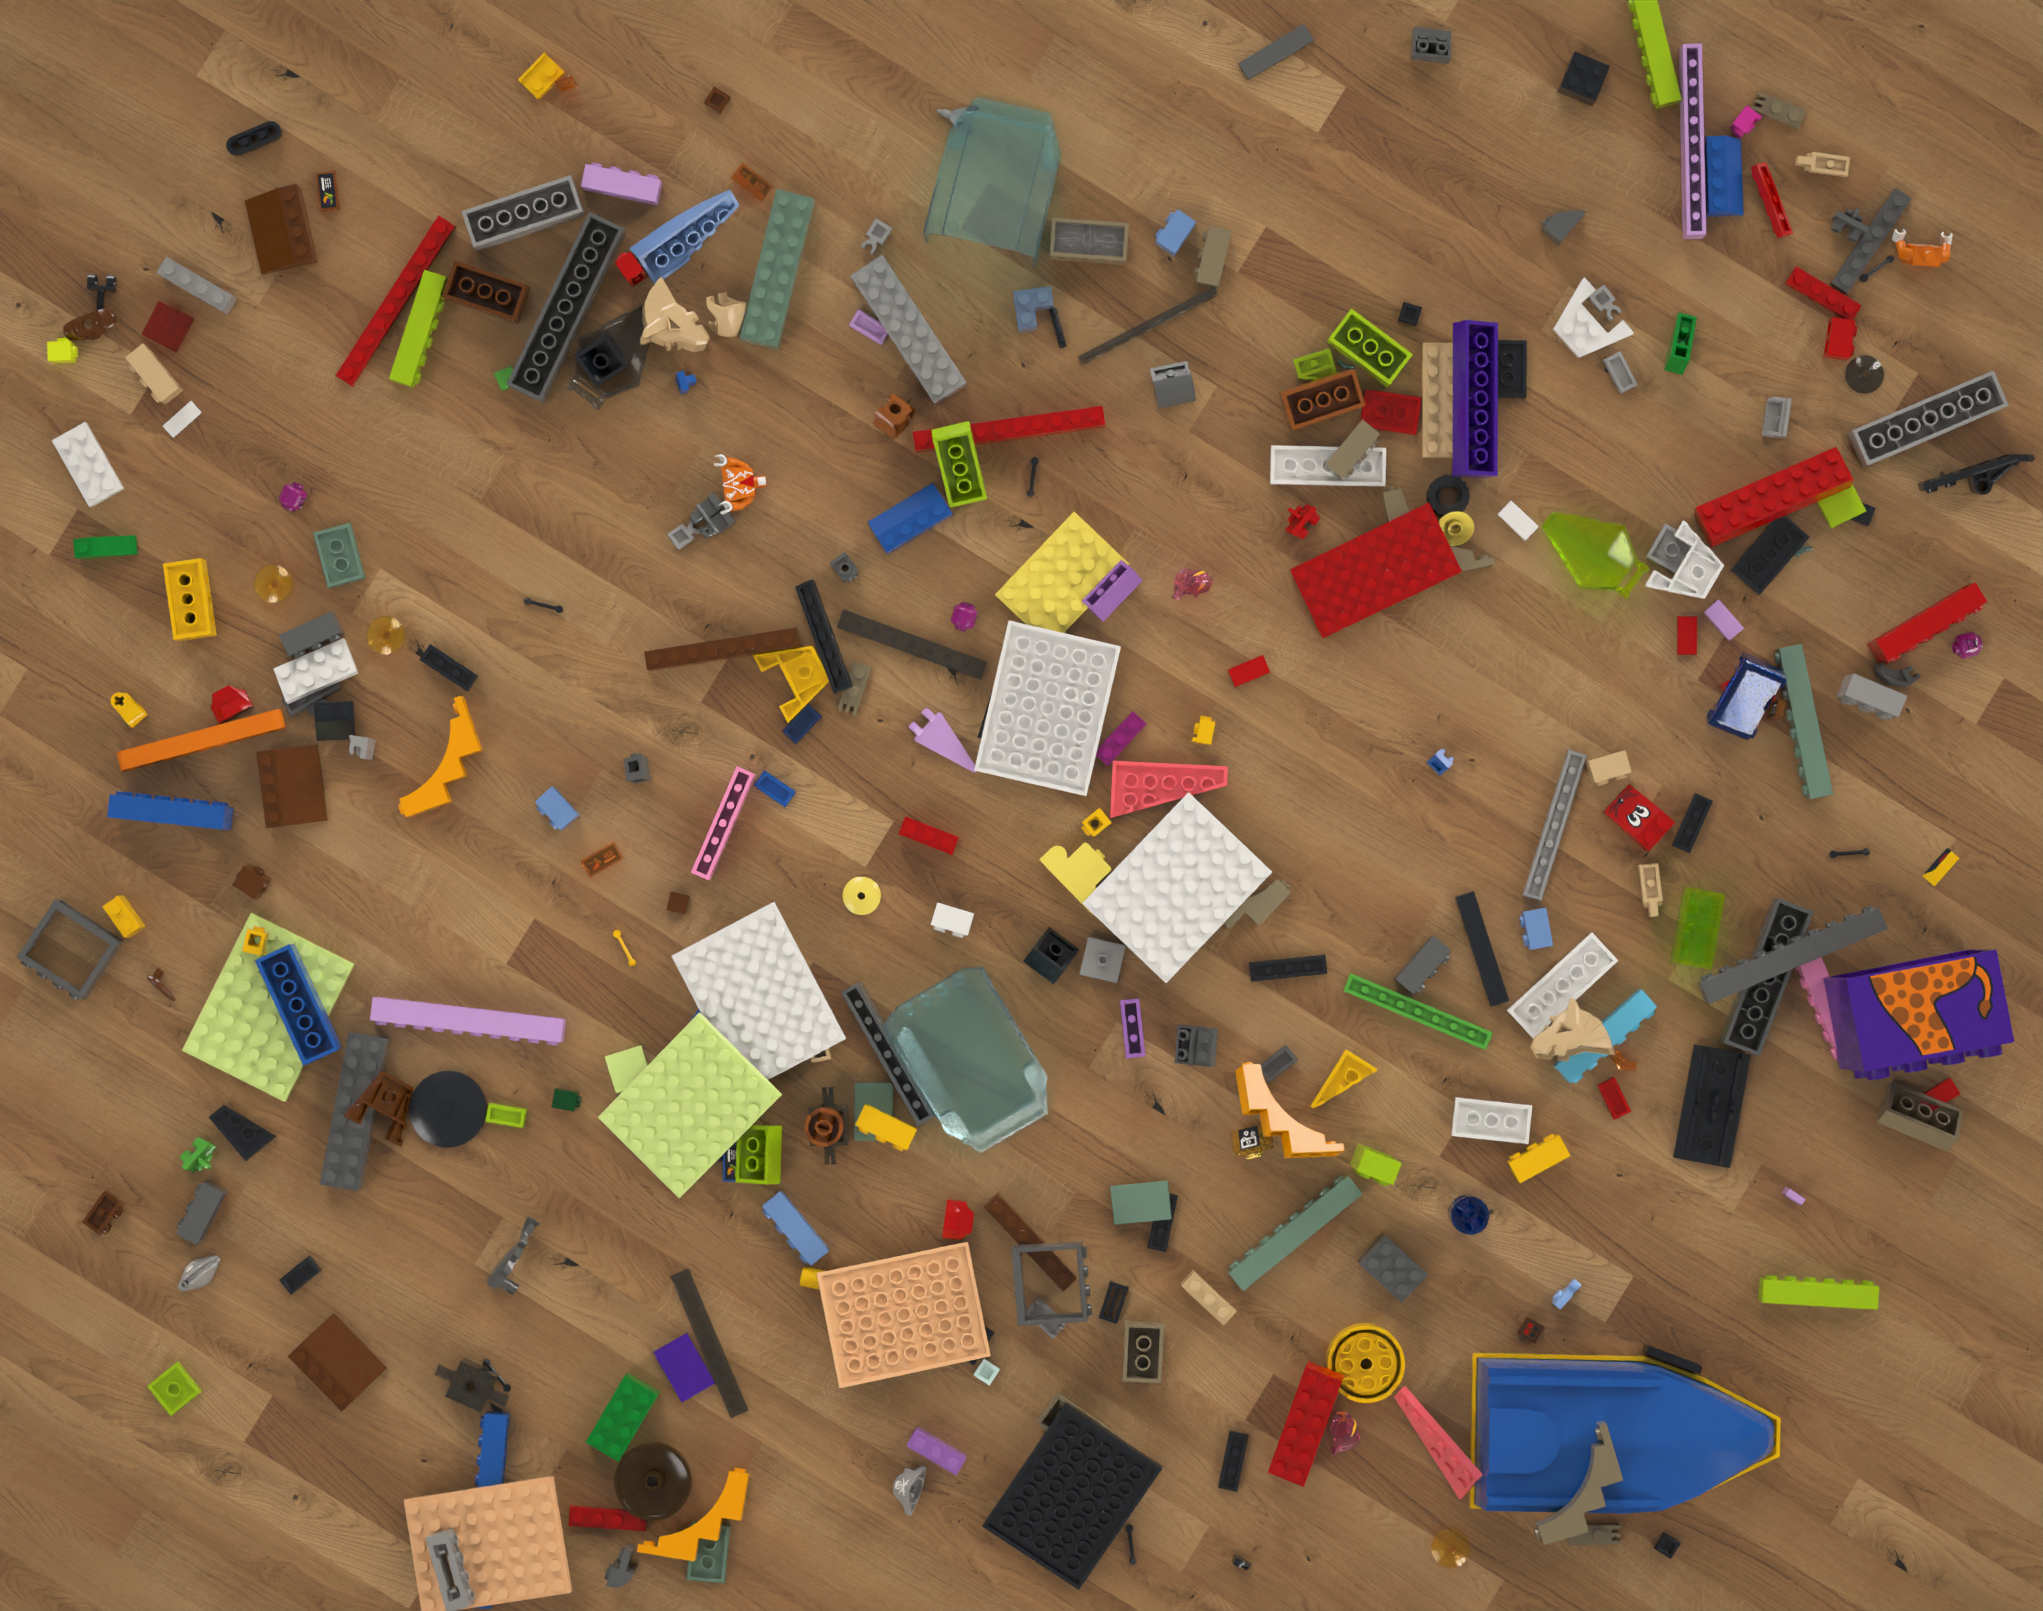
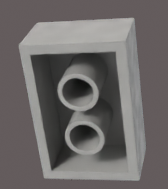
M1850 674L1844 676L1836 697L1840 698V702L1849 706L1852 704L1859 706L1858 710L1865 713H1876L1877 718L1887 721V719L1891 720L1892 718L1899 717L1907 695L1859 675Z

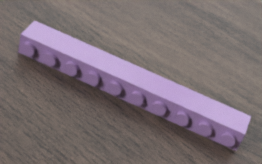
M1682 44L1678 52L1679 91L1682 99L1680 101L1683 239H1702L1706 235L1702 44Z
M384 997L372 998L370 1020L375 1021L376 1025H387V1022L394 1023V1027L406 1028L407 1024L413 1025V1029L425 1030V1027H432V1031L444 1032V1029H450L453 1034H463V1031L471 1032V1036L482 1037V1033L490 1034L489 1038L501 1039V1036H509L508 1040L513 1041L527 1038L530 1043H539V1040L547 1041L548 1045L557 1046L558 1042H564L566 1019Z

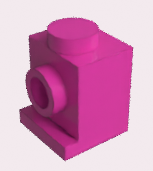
M1746 105L1729 128L1732 129V133L1735 136L1741 138L1745 133L1749 134L1762 116Z

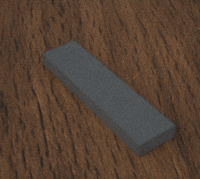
M1305 24L1242 60L1238 65L1247 80H1250L1309 45L1314 39Z

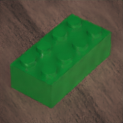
M627 1372L585 1443L619 1462L660 1391Z

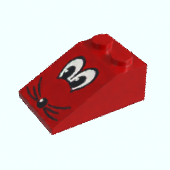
M1630 784L1603 812L1644 851H1650L1675 824L1667 814Z

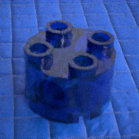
M1471 1194L1457 1197L1448 1208L1451 1224L1461 1233L1475 1235L1483 1231L1488 1224L1489 1210L1487 1205L1481 1199Z

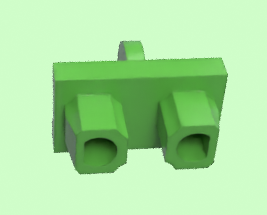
M197 1137L192 1144L197 1150L193 1154L186 1150L180 1156L183 1162L182 1168L192 1173L196 1170L201 1171L204 1167L210 1170L212 1164L209 1161L213 1158L211 1154L217 1148L215 1144Z

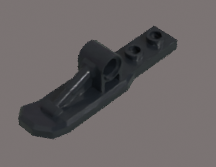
M2006 454L1917 484L1919 491L1932 493L1937 491L1939 486L1950 487L1956 485V481L1967 478L1971 492L1977 495H1986L1991 491L1993 484L2005 475L2010 468L2018 465L2019 462H2033L2035 458L2034 455ZM1980 481L1984 483L1982 491H1979L1977 487Z

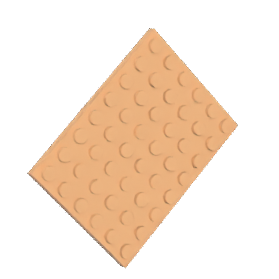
M968 1242L816 1273L839 1388L991 1356Z
M554 1476L404 1500L421 1611H446L425 1537L453 1528V1531L458 1536L457 1545L464 1557L463 1565L469 1574L468 1583L470 1589L473 1590L475 1595L474 1604L463 1609L572 1592ZM447 1551L446 1553H444V1554H442V1555H445L446 1560H447V1564H448L449 1571H450V1574H451V1578H452V1581H453V1586H451V1587H452V1590H453L455 1587H458V1586H455V1583H454V1579H453L452 1572H451L450 1565H449L448 1558H447V1555H449V1554H448V1551Z

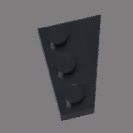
M225 1105L209 1116V1119L245 1161L249 1160L277 1137Z

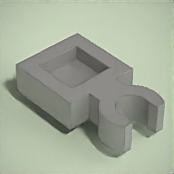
M876 218L866 233V236L870 239L863 242L862 249L864 250L867 245H871L873 248L870 254L873 255L876 252V244L883 245L892 228Z
M1605 285L1588 297L1599 312L1603 309L1606 311V317L1610 321L1613 319L1610 313L1612 310L1616 311L1618 315L1621 313V309L1612 304L1616 299Z
M692 521L689 522L688 527H685L682 523L669 532L667 537L679 551L694 540L692 534H699L702 527L694 529Z

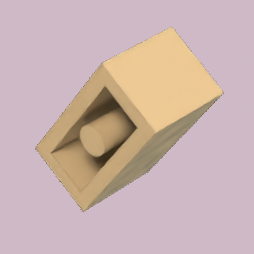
M1625 750L1586 761L1592 784L1597 783L1598 786L1609 783L1608 779L1616 777V780L1627 778V773L1632 772Z

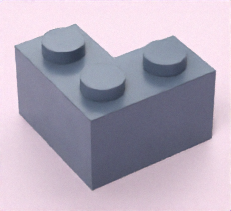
M1051 286L1013 291L1018 333L1036 331L1035 311L1054 308Z

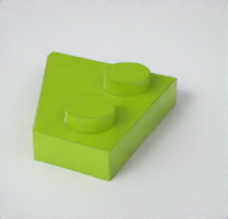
M1330 348L1292 359L1297 377L1300 379L1316 380L1337 373Z

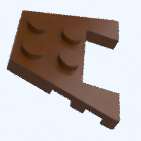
M381 1071L345 1113L344 1117L361 1125L368 1108H372L393 1120L385 1139L401 1147L403 1144V1139H401L402 1131L406 1128V1123L404 1122L406 1111L409 1112L413 1087L389 1073Z

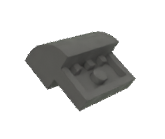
M1414 27L1410 60L1449 64L1452 31Z
M1187 361L1150 368L1158 409L1196 401L1193 379Z
M1178 1025L1174 1063L1215 1067L1218 1029Z
M628 1543L625 1548L622 1547L618 1559L614 1561L613 1565H609L604 1578L608 1580L606 1586L613 1588L621 1587L631 1580L638 1565L631 1564L635 1548L634 1544Z

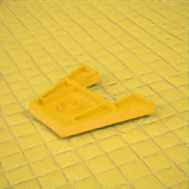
M813 646L753 655L761 672L779 664L796 698L779 706L787 723L829 683L825 668Z

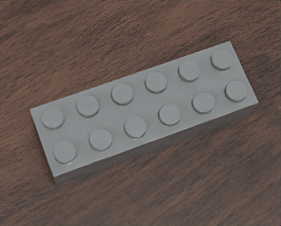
M571 175L461 211L473 248L477 252L586 216Z

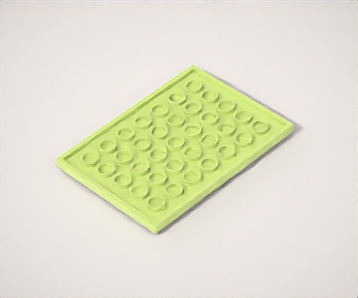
M251 913L182 1051L286 1102L304 1066L255 962L256 959L263 956L242 952L247 929H253L254 926L265 928V932L269 933L265 955L289 944L296 945L328 1017L355 964ZM257 936L255 942L259 944L261 939Z
M698 1013L598 1118L678 1198H681L782 1094L701 1013Z

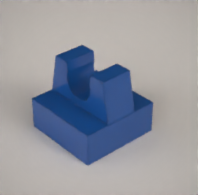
M681 371L675 375L680 395L688 393L689 386L695 385V382H697L695 374L685 376L684 371Z
M1444 749L1435 753L1426 762L1439 776L1449 769L1454 760L1452 757L1447 759L1443 755L1445 753Z

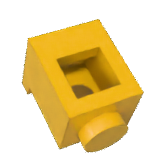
M1200 716L1199 723L1195 722L1193 734L1197 735L1196 738H1192L1191 742L1211 745L1215 722L1211 721V717Z
M1099 808L1082 821L1084 826L1081 828L1087 836L1092 835L1094 837L1112 822ZM1097 820L1099 823L1098 827H1092L1091 822Z
M254 926L253 929H247L242 952L260 956L265 955L269 933L265 932V928ZM257 936L261 939L259 944L255 942Z

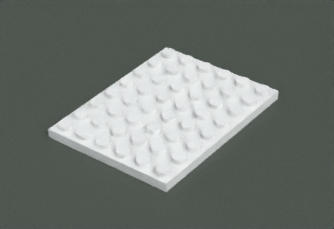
M1008 620L974 770L1087 796L1121 646Z
M1188 792L1082 904L1159 978L1167 983L1272 871Z
M775 902L672 955L701 1014L767 1080L846 1039Z

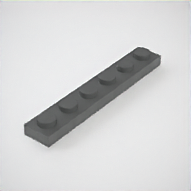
M1897 188L1892 191L1869 225L1866 233L1860 238L1831 281V285L1845 294L1849 292L1911 200L1910 197Z

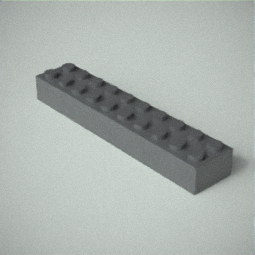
M591 212L588 213L506 384L509 388L542 404L545 403L626 234L624 228Z

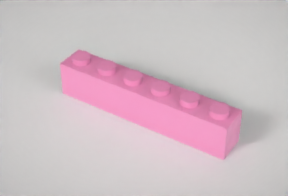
M736 767L691 873L711 880L756 774Z
M1822 957L1798 966L1794 970L1798 971L1801 976L1799 978L1800 985L1808 992L1807 1001L1811 1007L1814 1006L1815 1019L1818 1024H1822L1824 1029L1822 1035L1826 1042L1829 1041L1832 1047L1830 1053L1835 1060L1837 1059V1047L1823 978L1830 976Z

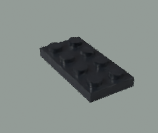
M1786 516L1773 520L1729 571L1759 596L1810 537Z

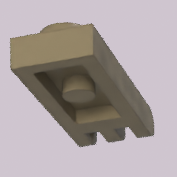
M1762 92L1757 93L1756 96L1763 99V101L1755 99L1753 103L1760 106V108L1752 106L1751 109L1762 116L1794 129H1799L1806 110Z
M853 661L849 672L853 687L843 691L838 711H842L843 705H847L845 713L849 714L850 708L854 707L852 715L856 716L872 668L871 666Z
M1587 1524L1589 1532L1568 1538L1569 1545L1621 1544L1620 1539H1613V1537L1621 1536L1620 1532L1613 1531V1529H1620V1524Z

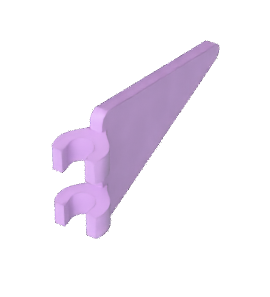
M926 707L921 712L929 720L926 726L921 729L914 721L909 725V728L916 734L914 738L916 742L974 773L977 772L974 770L975 764L940 712L934 715Z

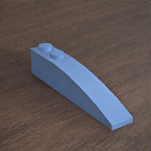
M731 190L725 191L674 217L629 249L655 284L660 277L664 280L684 266L691 259L690 256L695 250H699L703 246L702 243L708 236L711 237L716 232L717 226L720 223H724L740 205Z

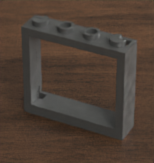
M55 899L17 958L22 960L20 963L29 969L32 967L37 970L36 974L44 979L49 978L54 981L52 984L61 990L64 988L69 991L68 995L76 1000L86 999L124 941L61 899ZM57 910L110 944L81 990L28 956Z
M1083 1241L1013 1245L1012 1261L1018 1326L1088 1321L1089 1316L1092 1315L1091 1304H1088L1087 1297L1090 1296V1285H1086V1277H1089L1088 1265H1084V1258H1087L1086 1246L1083 1247ZM1077 1249L1082 1312L1027 1315L1022 1252Z

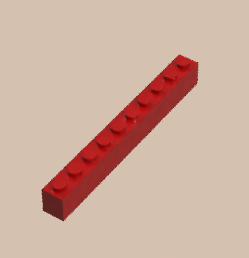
M1103 406L972 423L970 427L975 445L1105 428ZM932 429L913 432L916 453L936 451L932 438Z

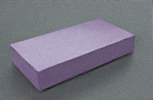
M859 309L849 324L851 328L880 345L883 344L888 335L878 320Z
M1719 599L1703 612L1728 641L1744 629Z

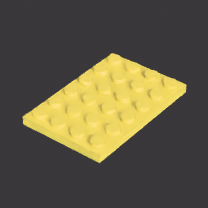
M1073 512L1004 584L995 596L1025 624L1065 633L1088 609L1082 600L1121 560L1127 565L1129 563L1083 519Z

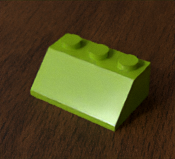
M753 1124L737 1140L735 1182L766 1185L780 1184L781 1125Z

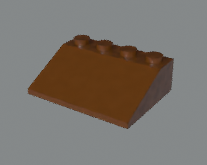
M297 184L276 188L245 200L261 275L318 262L302 190Z
M318 745L256 752L266 828L328 821Z
M334 1313L288 1356L341 1412L387 1369Z

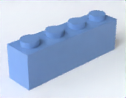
M782 1190L763 1204L764 1210L762 1212L769 1220L772 1218L775 1221V1228L781 1235L784 1233L788 1237V1244L792 1249L797 1248L801 1253L799 1257L805 1264L813 1265L830 1250Z

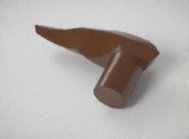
M157 968L152 976H147L148 981L164 996L175 1001L176 999L171 992L159 981L164 972Z

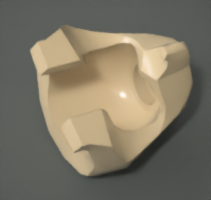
M727 292L718 293L719 304L722 306L715 304L714 296L707 297V308L716 318L714 323L708 322L709 329L718 336L735 337L739 335L742 330L747 303L729 298Z

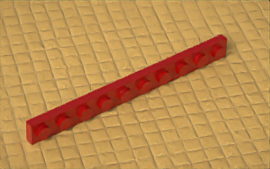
M438 215L335 375L350 386H354L421 282L424 270L428 271L455 229V225Z

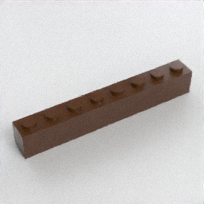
M795 627L644 651L647 671L652 672L801 647L798 629Z

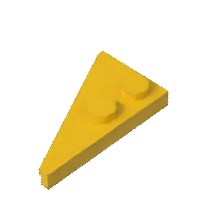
M1345 1049L1310 1106L1316 1108L1365 1077L1375 1073L1377 1068Z

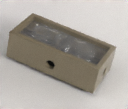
M1052 217L1049 260L1126 265L1129 223Z

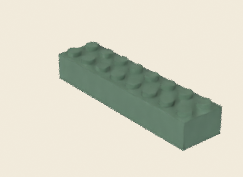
M776 189L740 334L741 341L779 350L815 205L814 198Z

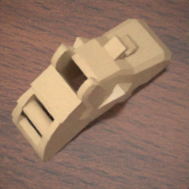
M660 277L649 291L642 309L644 331L640 339V345L643 346L653 342L665 346L667 351L671 350L672 345L677 346V350L681 348L691 352L705 350L710 337L703 325H695V322L699 320L695 311L687 312L684 307L677 304L663 278Z
M1573 998L1569 999L1568 1009L1556 1017H1549L1550 1021H1553L1550 1027L1545 1025V1030L1534 1037L1530 1046L1535 1057L1538 1059L1551 1060L1554 1055H1558V1061L1568 1062L1570 1055H1577L1585 1051L1615 1055L1612 1041L1602 1022L1592 1014L1581 1010Z

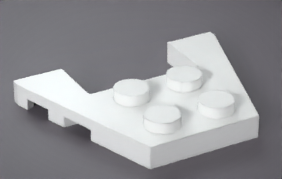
M1585 277L1579 283V286L1553 328V331L1577 358L1634 334L1623 320L1607 333L1581 303L1595 292L1596 289Z
M1682 521L1674 537L1690 545V549L1672 579L1654 570L1645 586L1705 599L1724 564L1701 541L1700 537L1693 532L1688 523Z

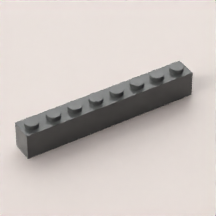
M859 981L842 991L843 997L916 1124L919 1126L937 1115L936 1110L862 982Z

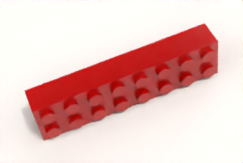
M1836 446L1697 506L1694 517L1710 548L1773 520L1851 488L1854 479Z

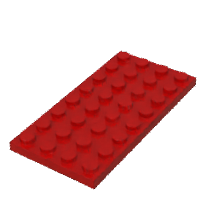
M1428 502L1291 568L1290 572L1322 638H1325L1461 573L1462 570Z

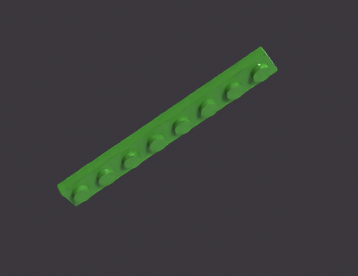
M1351 973L1343 989L1344 992L1486 1050L1493 1034L1491 1031Z

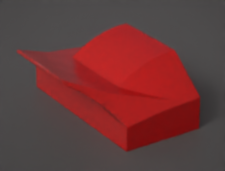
M227 685L211 694L212 705L210 708L218 724H222L254 707L245 689H237Z
M947 1199L942 1238L962 1240L964 1236L972 1234L974 1212L967 1207L966 1201Z

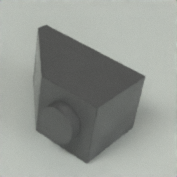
M1579 210L1557 212L1553 217L1549 215L1542 223L1544 228L1541 231L1559 245L1586 212Z

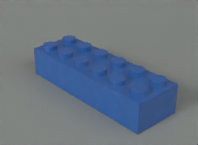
M116 791V795L110 794L107 817L231 830L234 807H228V803L212 801V805H209V801L193 799V803H190V799L174 797V800L171 801V797L155 795L154 799H152V795L135 793V797H133V793Z
M289 944L256 959L257 967L303 1066L343 1049L296 945Z

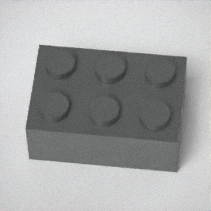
M1383 1233L1357 1261L1401 1303L1406 1300L1428 1275Z

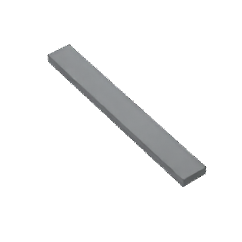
M1567 750L1522 896L1537 901L1542 900L1587 757L1585 754Z

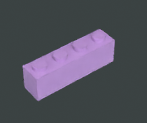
M598 163L585 164L581 183L583 190L658 206L663 184L658 179V176L647 174V177L641 176L639 172L632 170L626 173L617 167L610 166V169L602 168L603 165Z

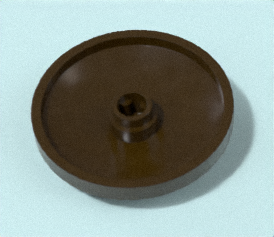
M647 1442L632 1448L621 1459L616 1468L614 1487L617 1498L626 1511L637 1518L656 1521L668 1518L682 1508L691 1491L692 1474L688 1462L678 1450L664 1443Z

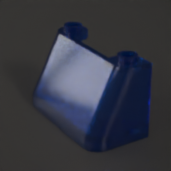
M1743 651L1739 658L1740 663L1738 667L1736 666L1732 678L1718 702L1714 704L1715 710L1710 709L1707 713L1706 722L1715 728L1749 740V738L1753 739L1758 731L1756 728L1778 689L1784 687L1787 679L1785 678L1784 671Z

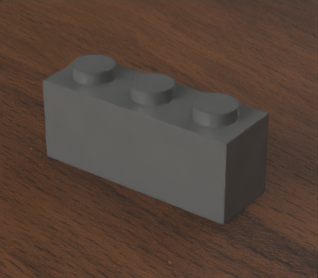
M331 611L282 633L279 637L287 655L296 659L306 655L305 651L312 649L314 651L322 648L323 643L327 641L332 643L341 639L340 635L344 634L336 614Z
M1431 935L1394 979L1411 994L1419 993L1425 987V980L1427 978L1431 979L1438 972L1436 969L1440 963L1445 964L1450 958L1449 953L1451 950L1435 936Z
M208 1181L199 1184L194 1192L196 1194L194 1201H190L185 1211H187L185 1218H181L177 1225V1229H179L177 1235L196 1245L202 1243L228 1191Z

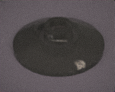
M1862 355L1854 358L1848 364L1845 378L1852 390L1867 394L1880 387L1884 379V370L1877 359ZM1864 370L1869 372L1868 377L1864 376Z

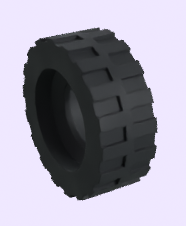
M1447 474L1438 477L1430 484L1426 500L1430 503L1434 514L1436 513L1438 516L1443 517L1450 512H1463L1469 503L1470 490L1466 486V482L1461 480L1462 478ZM1452 487L1456 490L1458 497L1453 505L1447 506L1440 502L1439 492L1442 488Z

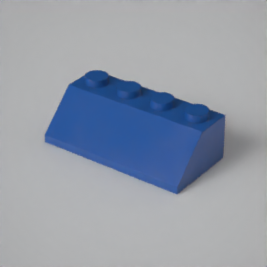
M1706 136L1704 138L1706 217L1743 216L1741 139L1729 136Z
M931 483L868 521V524L888 555L950 518L953 514L935 485Z

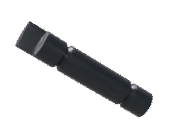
M1057 308L1050 309L1049 312L1052 316L1051 319L1059 348L1067 347L1060 319L1057 315Z

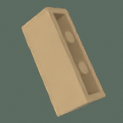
M144 343L125 357L129 362L127 364L129 369L133 373L137 372L141 377L139 381L145 388L149 387L152 390L151 396L157 403L162 402L166 405L183 391L151 349Z
M1192 1270L1180 1283L1223 1326L1237 1312L1195 1270Z

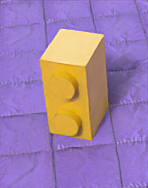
M118 895L102 906L124 938H131L146 927L124 895Z

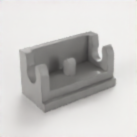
M1781 397L1767 398L1761 436L1778 439L1786 437L1792 399Z
M350 735V754L353 755L354 748L356 747L357 756H360L362 759L372 760L376 740Z
M1039 1296L1026 1309L1027 1315L1056 1314ZM1066 1323L1039 1324L1038 1326L1054 1339L1057 1333L1065 1327Z

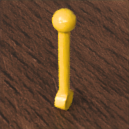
M615 930L613 936L620 942L629 960V965L635 966L636 961L632 959L621 938V932Z

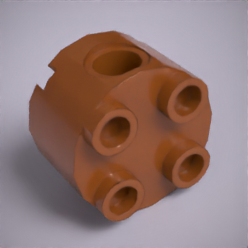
M894 393L888 397L887 404L884 407L880 406L874 414L876 418L873 421L874 426L892 440L905 430L909 424V417L913 418L916 412L913 406Z
M820 1107L808 1115L804 1131L811 1143L820 1147H827L840 1139L844 1131V1121L842 1115L837 1110L831 1107Z

